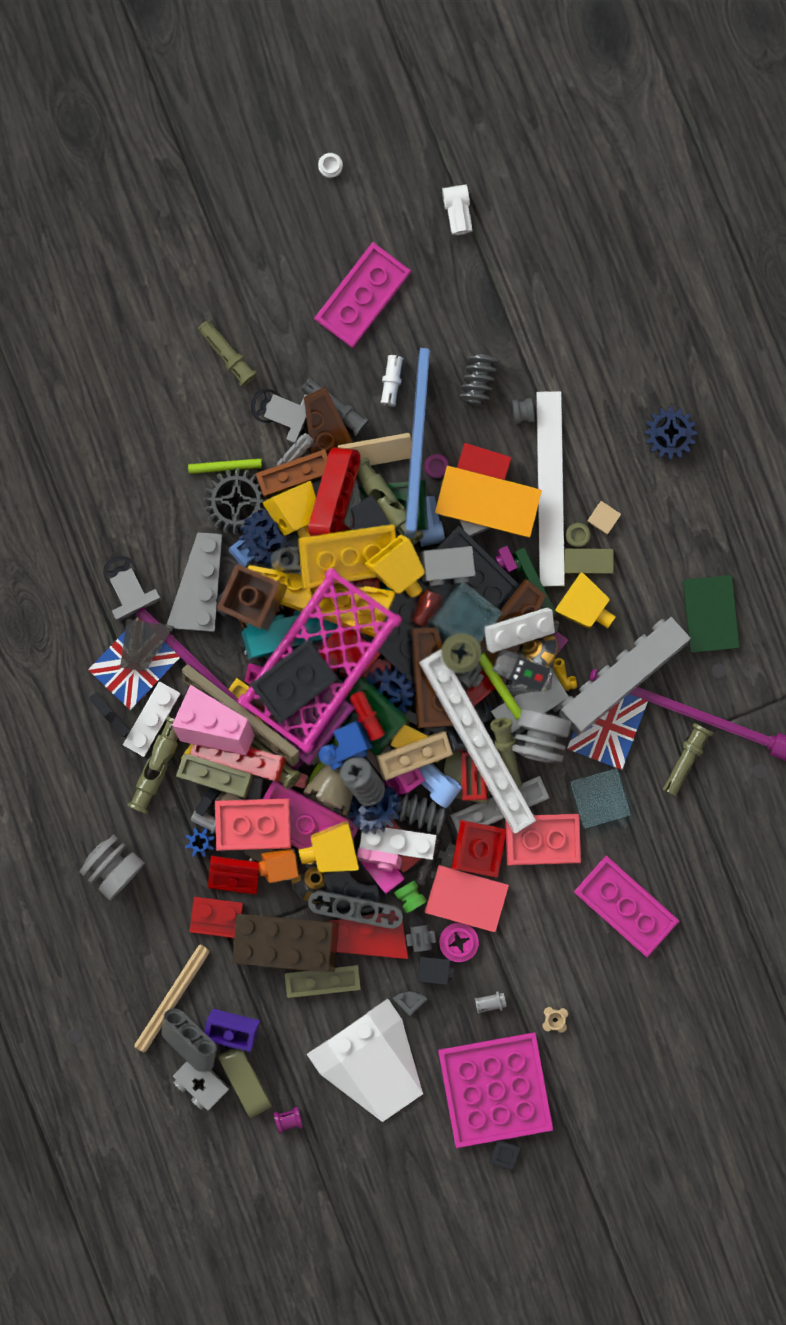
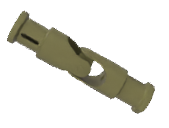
M362 459L357 473V477L363 484L362 488L368 496H373L389 523L395 525V532L398 531L400 535L404 536L405 508L398 502L396 496L380 474H376L369 465V459ZM381 491L386 495L381 498ZM417 529L414 538L409 539L412 546L424 537V534Z
M168 716L166 717L167 723L162 734L158 735L155 741L152 756L147 760L135 786L137 788L132 801L127 804V806L145 814L148 813L147 807L153 795H156L168 766L167 762L174 755L178 746V736L172 727L175 719ZM149 768L160 772L159 776L154 780H150L148 777Z

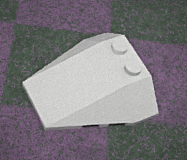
M389 999L374 1007L363 1017L307 1054L320 1075L382 1122L423 1094L402 1018Z

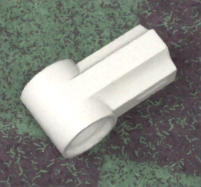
M467 184L442 188L445 209H448L451 234L462 235L472 232Z

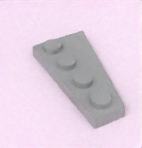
M197 533L166 625L167 629L215 632L217 602L215 600L218 597L222 534Z

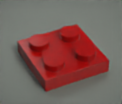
M461 820L452 869L498 878L506 829Z

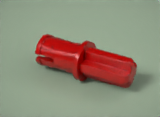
M362 691L353 694L350 700L360 717L358 721L362 722L371 741L380 738L385 732L375 716L376 711H372Z

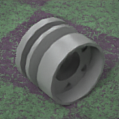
M522 709L518 726L528 730L527 735H515V739L525 741V745L513 744L512 751L519 753L525 758L546 763L562 762L563 756L553 754L554 748L565 750L566 746L555 741L556 737H568L572 721Z
M116 835L101 842L86 858L84 866L79 871L85 876L93 869L95 872L88 881L92 883L101 877L103 882L98 890L109 900H112L145 864L134 852L123 858L121 854L126 847L124 843L114 850L113 846L119 840Z

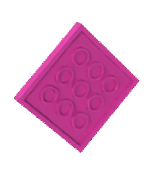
M535 1032L438 1050L456 1148L553 1130Z

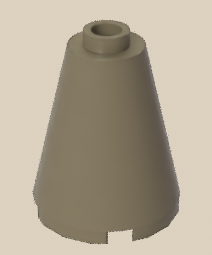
M351 756V757H349V758H347V759H344V762L348 761L349 759H351V758H353V757ZM325 764L307 785L303 793L305 795L312 793L310 796L312 800L333 811L336 807L342 809L340 814L347 815L353 793L341 778L340 771L342 766L332 770L329 765Z

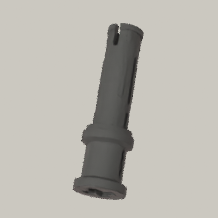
M309 378L306 381L307 385L304 383L301 388L308 395L322 389L312 378ZM329 393L344 425L352 430L353 435L357 437L365 429L369 419L362 418L353 410L351 405L347 404L345 406Z

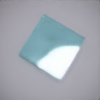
M617 768L570 781L583 829L631 815Z

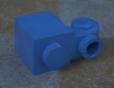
M356 721L335 730L334 734L339 746L330 744L322 747L319 751V758L333 770L343 766L345 763L344 759L351 756L353 758H361L368 755L366 750L372 748V744L362 722Z

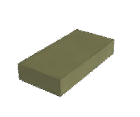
M564 549V574H580L581 572L583 574H613V549Z

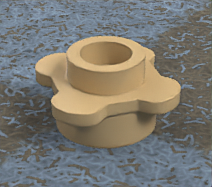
M547 1007L544 1010L545 1022L542 1025L545 1031L558 1030L560 1033L566 1031L567 1010L564 1008L554 1010L551 1007ZM556 1017L558 1021L553 1022V1018Z

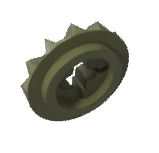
M455 633L447 638L443 644L441 653L443 662L452 671L459 673L468 672L479 663L481 647L475 637L467 633ZM464 643L465 651L469 652V654L463 655L460 662H458L457 653L451 650L460 649V646Z

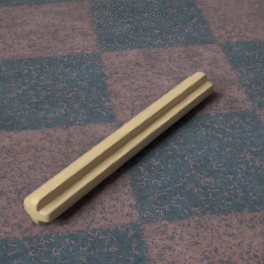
M199 945L140 1035L135 1043V1047L139 1051H147L162 1028L164 1013L169 1009H174L209 955L210 950L205 946Z

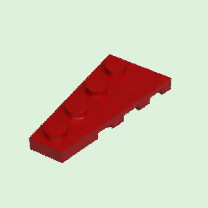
M391 911L390 914L379 913L376 921L381 922V917H386L389 919L388 923H393L394 920H399V916L395 915L396 911ZM374 914L365 915L363 917L366 919H370L374 916ZM346 919L326 921L339 923L337 952L408 959L403 921L396 928H385Z

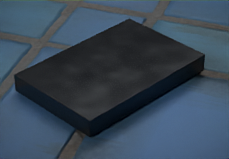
M308 639L253 681L250 686L278 723L281 724L339 678L311 640Z

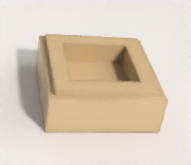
M600 501L587 522L607 535L621 514Z

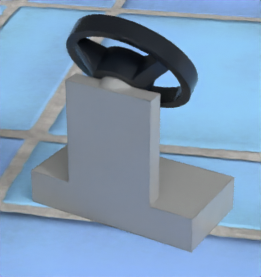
M271 389L259 390L253 396L251 401L253 417L259 422L271 423L275 421L289 427L290 431L286 440L290 444L296 443L306 424L304 398L301 405H298L280 397L276 391ZM264 393L265 399L260 404L261 409L256 412V401ZM265 413L264 417L268 420H262L258 416Z
M117 556L110 559L103 569L106 583L115 589L122 603V606L112 610L118 622L133 615L139 609L162 600L156 589L144 594L136 578L138 573L136 564L126 556ZM126 561L123 566L116 567L114 571H107L114 562ZM130 563L134 566V572L132 568L128 570ZM106 575H107V576H111V577H113V578H111L110 581H109V580L107 579Z

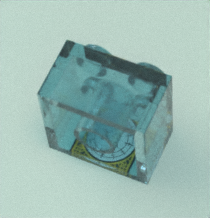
M463 582L455 587L429 623L448 638L455 633H467L475 637L478 643H480L485 637V627L493 625L502 612ZM462 643V646H460V648H462L465 651L464 643Z

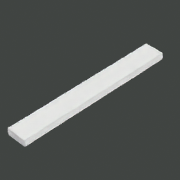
M537 392L538 489L542 490L538 504L539 575L543 587L564 586L561 392Z
M439 650L420 661L419 664L512 832L518 833L536 820L454 671L445 665L442 659V650Z

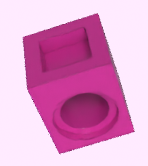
M417 768L384 781L388 787H393L397 795L408 793L424 782L425 779Z

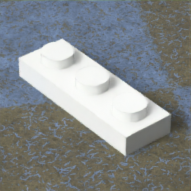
M549 608L485 627L487 650L492 653L555 633L553 612Z
M159 681L123 745L145 757L181 693Z
M385 828V832L377 829L376 835H373L370 830L366 834L362 831L360 848L433 860L436 835Z

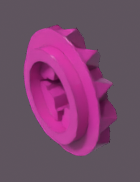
M453 923L443 930L439 944L446 958L454 962H464L475 955L479 940L477 933L471 926L463 923ZM454 932H457L460 938L470 939L463 943V953H461L457 946L449 947L455 941Z

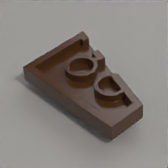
M326 387L304 397L308 434L313 439V444L310 446L311 454L325 449L328 456L332 448H338V445L353 443Z

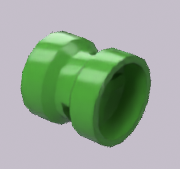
M415 880L394 892L397 899L404 902L403 909L406 914L427 902L424 895L418 894V885Z

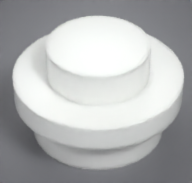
M327 153L320 158L318 167L322 175L333 178L340 174L343 164L338 155Z

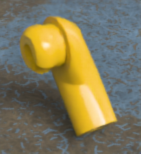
M561 658L554 659L552 662L553 671L564 690L576 689V677H567L564 660Z

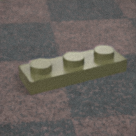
M184 753L176 777L246 799L254 775Z
M358 965L335 967V972L299 971L284 973L287 998L361 990Z

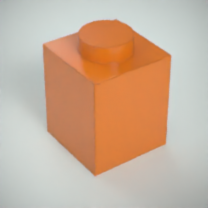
M291 848L261 853L262 861L259 862L261 876H265L269 883L298 877L295 853Z

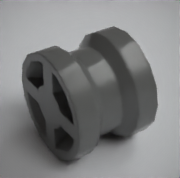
M526 398L522 402L512 400L514 423L520 424L522 421L534 422L532 398Z

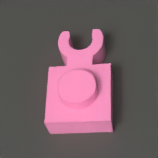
M358 848L356 858H359V861L375 863L379 869L391 872L393 868L399 870L401 868L402 859L397 854Z

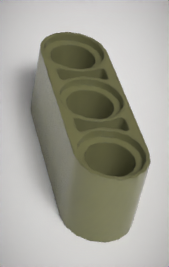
M232 1047L218 1055L230 1082L250 1118L273 1107L242 1048L238 1050L237 1047Z

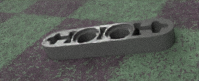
M322 890L313 892L308 900L309 908L317 914L385 928H396L403 920L401 909L395 905ZM318 895L323 896V901L326 902L331 901L330 897L336 898L333 903V912L328 911V905H322L321 909L316 908V903H313V899H317ZM341 900H346L351 905L350 911L346 914H342L337 910V903ZM365 905H370L375 910L374 916L370 919H366L361 915V908ZM379 907L384 908L382 911L384 914H390L391 910L396 911L395 915L399 916V920L388 923V918L381 917V922L376 921L379 915Z

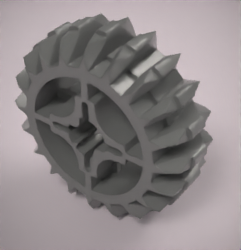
M236 468L235 476H231V472L228 469L226 470L227 478L225 479L219 473L217 474L220 480L218 484L214 480L210 481V484L215 487L214 490L209 488L205 490L207 494L212 496L211 498L206 497L203 499L204 503L211 504V506L204 508L206 513L214 512L208 519L210 521L218 519L215 524L216 528L225 524L223 530L225 533H228L231 526L233 527V534L237 535L238 527L247 525L244 521L245 519L240 520L241 511L245 507L256 506L253 513L257 511L261 513V511L266 510L262 508L263 502L266 499H262L264 496L262 491H260V484H255L257 476L255 474L251 479H248L250 474L248 470L244 472L243 476H240V469ZM234 483L231 494L217 497L223 487ZM241 483L250 486L256 493L257 498L242 495ZM236 490H238L237 493L240 496V500H244L243 503L238 504L237 513L233 503H229L230 500L235 499ZM217 505L231 508L232 520L223 517L219 513Z

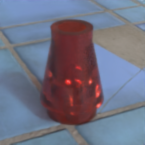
M426 589L424 594L421 593L412 621L426 627L429 620L443 605L441 604L443 597Z

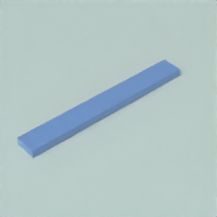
M420 348L417 364L404 537L408 539L414 538L417 526L430 350L427 348Z

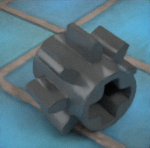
M479 664L468 672L459 673L454 671L462 687L467 690L471 686L476 688L484 678L480 674L482 667Z
M428 925L410 927L411 934H406L407 946H413L414 952L432 950L431 943H436L435 931H429Z

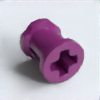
M298 1107L280 1114L274 1112L279 1134H282L283 1130L295 1127L303 1128Z

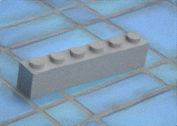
M672 617L667 621L661 619L652 627L654 632L648 637L645 634L634 642L635 648L630 652L627 649L624 650L616 658L618 661L612 667L609 665L605 666L597 674L599 676L597 680L593 683L589 680L579 689L581 693L575 698L570 696L561 704L562 709L559 715L562 719L572 721L570 728L578 737L689 643L691 638Z

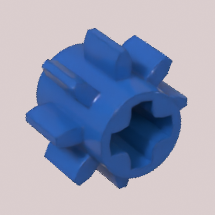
M194 828L195 834L193 836H185L187 839H190V844L186 845L185 848H192L194 850L192 856H195L197 852H201L202 856L206 857L205 850L207 848L214 850V847L209 844L215 837H208L206 835L208 829L205 828L202 833H199L198 829ZM198 835L200 838L206 839L203 849L193 844V842L197 841L196 836Z

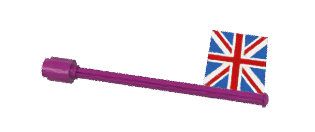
M147 607L137 611V619L88 669L129 710L135 707L180 658L236 702L238 700L223 683L147 611ZM245 708L247 711H249L251 714H253L256 718H258L253 712H251L249 709ZM299 758V762L294 767L286 762L294 771L304 763L301 758Z
M597 669L592 670L589 679L592 683L599 678ZM636 687L579 737L573 732L567 747L568 750L622 770L649 701L765 745L770 750L769 755L786 761V735L778 732L776 736L771 735L769 737Z

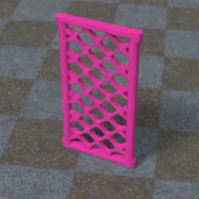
M334 568L327 570L325 573L326 578L256 677V679L259 678L282 658L293 651L291 644L296 637L308 640L311 636L321 635L323 637L324 649L319 650V652L326 654L327 663L332 669L345 667L349 675L343 684L333 683L329 686L335 695L329 704L320 703L319 697L316 696V703L314 705L303 706L299 710L302 719L301 725L291 727L288 725V720H285V726L283 727L270 718L272 713L265 704L264 713L251 704L254 698L260 699L251 686L237 700L239 705L256 714L297 744L306 753L312 751L315 746L313 743L391 631L395 626L398 627L403 620L400 615L391 612L342 577ZM338 580L348 587L349 591L338 594L333 586L334 582ZM349 594L352 599V608L340 611L337 601L338 596ZM354 595H359L370 604L366 607L357 608ZM324 597H332L334 599V612L322 613L319 604ZM375 608L389 617L386 623L376 621ZM363 609H370L372 623L360 625L357 612ZM346 612H353L355 626L343 628L340 615ZM329 615H336L338 629L326 631L323 618ZM310 617L320 619L321 632L308 633L304 625ZM373 626L377 636L372 643L362 642L360 634L362 627ZM355 629L358 635V643L345 645L343 632ZM338 632L341 638V646L328 648L326 635ZM358 646L363 656L358 663H349L347 661L346 649ZM341 649L343 651L344 663L332 666L330 664L329 652ZM316 707L320 715L319 719L315 724H307L305 722L304 710ZM301 727L306 735L305 739L302 741L292 734L290 730Z

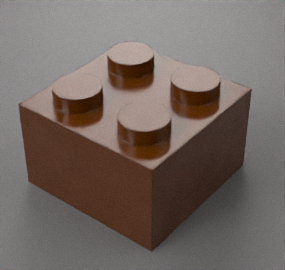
M236 563L217 609L269 631L288 586Z

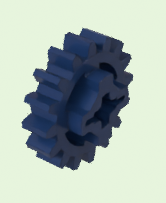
M673 406L669 407L668 412L660 408L659 416L653 413L651 415L653 422L647 421L645 424L650 430L644 431V435L650 437L645 444L653 445L650 452L653 453L658 450L659 458L667 454L668 460L672 459L673 454H676L678 459L681 458V451L688 454L690 449L687 445L694 446L695 441L691 437L697 435V431L691 430L696 423L688 422L690 414L681 415V408L676 413L673 410ZM666 418L663 427L655 428L660 420ZM676 419L681 421L685 428H681L676 423ZM670 423L672 432L676 433L673 436L671 443L669 435L664 433L667 432V430L669 429ZM656 439H660L665 444V448ZM679 439H686L680 447L675 448L676 442Z
M263 510L261 513L258 511L253 513L252 518L248 517L244 520L247 525L240 527V530L245 533L239 537V540L245 541L241 548H248L247 556L255 555V562L257 563L262 561V559L265 564L271 562V556L274 552H267L271 547H276V550L292 546L287 539L293 537V534L283 535L278 528V523L272 519L267 510ZM258 522H264L262 526H255Z
M385 666L384 671L377 667L374 674L369 672L366 677L367 681L373 686L377 681L381 680V684H376L374 687L393 705L395 701L403 699L394 706L401 713L402 711L408 712L409 705H412L414 701L412 696L415 693V689L410 688L413 683L412 680H405L407 673L404 672L399 675L397 667L392 672L388 666Z
M383 782L385 785L384 796L380 802L373 805L375 808L360 804L356 797L352 798L354 804L350 806L349 811L351 814L348 816L355 827L361 829L365 834L370 830L373 835H376L377 829L385 832L387 824L391 827L394 826L392 819H399L396 811L402 810L399 804L401 799L393 787H388L385 782Z

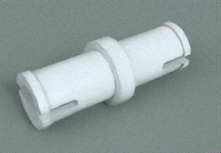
M395 355L388 356L386 375L382 378L384 383L382 399L380 401L382 405L388 403V406H396L397 390L402 381L400 379L403 358L400 356L398 358Z

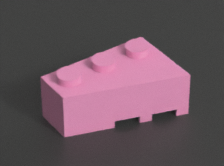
M190 685L172 725L179 740L182 742L242 755L247 754L255 736L248 719Z

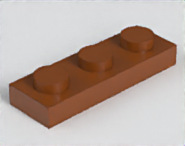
M324 449L256 473L264 498L295 488L308 481L312 482L322 478L328 459L326 450Z

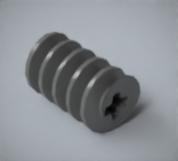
M475 354L476 356L468 358V361L473 365L466 366V371L470 375H465L463 380L469 384L462 385L461 389L466 393L460 394L459 399L470 405L487 407L482 404V401L490 400V397L485 395L484 392L492 391L487 382L495 380L489 373L497 372V369L491 366V363H499V359L483 354Z
M355 757L344 763L340 771L341 778L360 804L373 806L380 802L385 793V785L368 761Z
M408 793L402 794L400 796L401 801L399 802L402 810L396 811V813L400 814V822L409 817V825H412L417 820L419 829L426 823L427 832L436 827V835H439L446 817L445 808L440 806L437 810L435 801H432L427 806V798L425 797L418 803L417 794H414L411 799H408Z

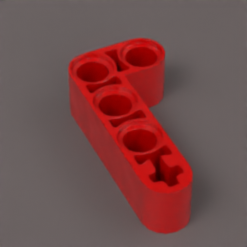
M337 447L330 450L309 521L308 532L311 537L351 531L343 522L360 466L361 457L358 450Z

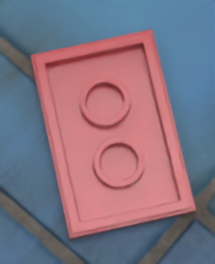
M290 799L215 801L217 850L291 848Z
M579 814L533 815L536 821L518 833H513L506 821L507 865L581 863Z
M439 865L425 913L496 932L509 885Z

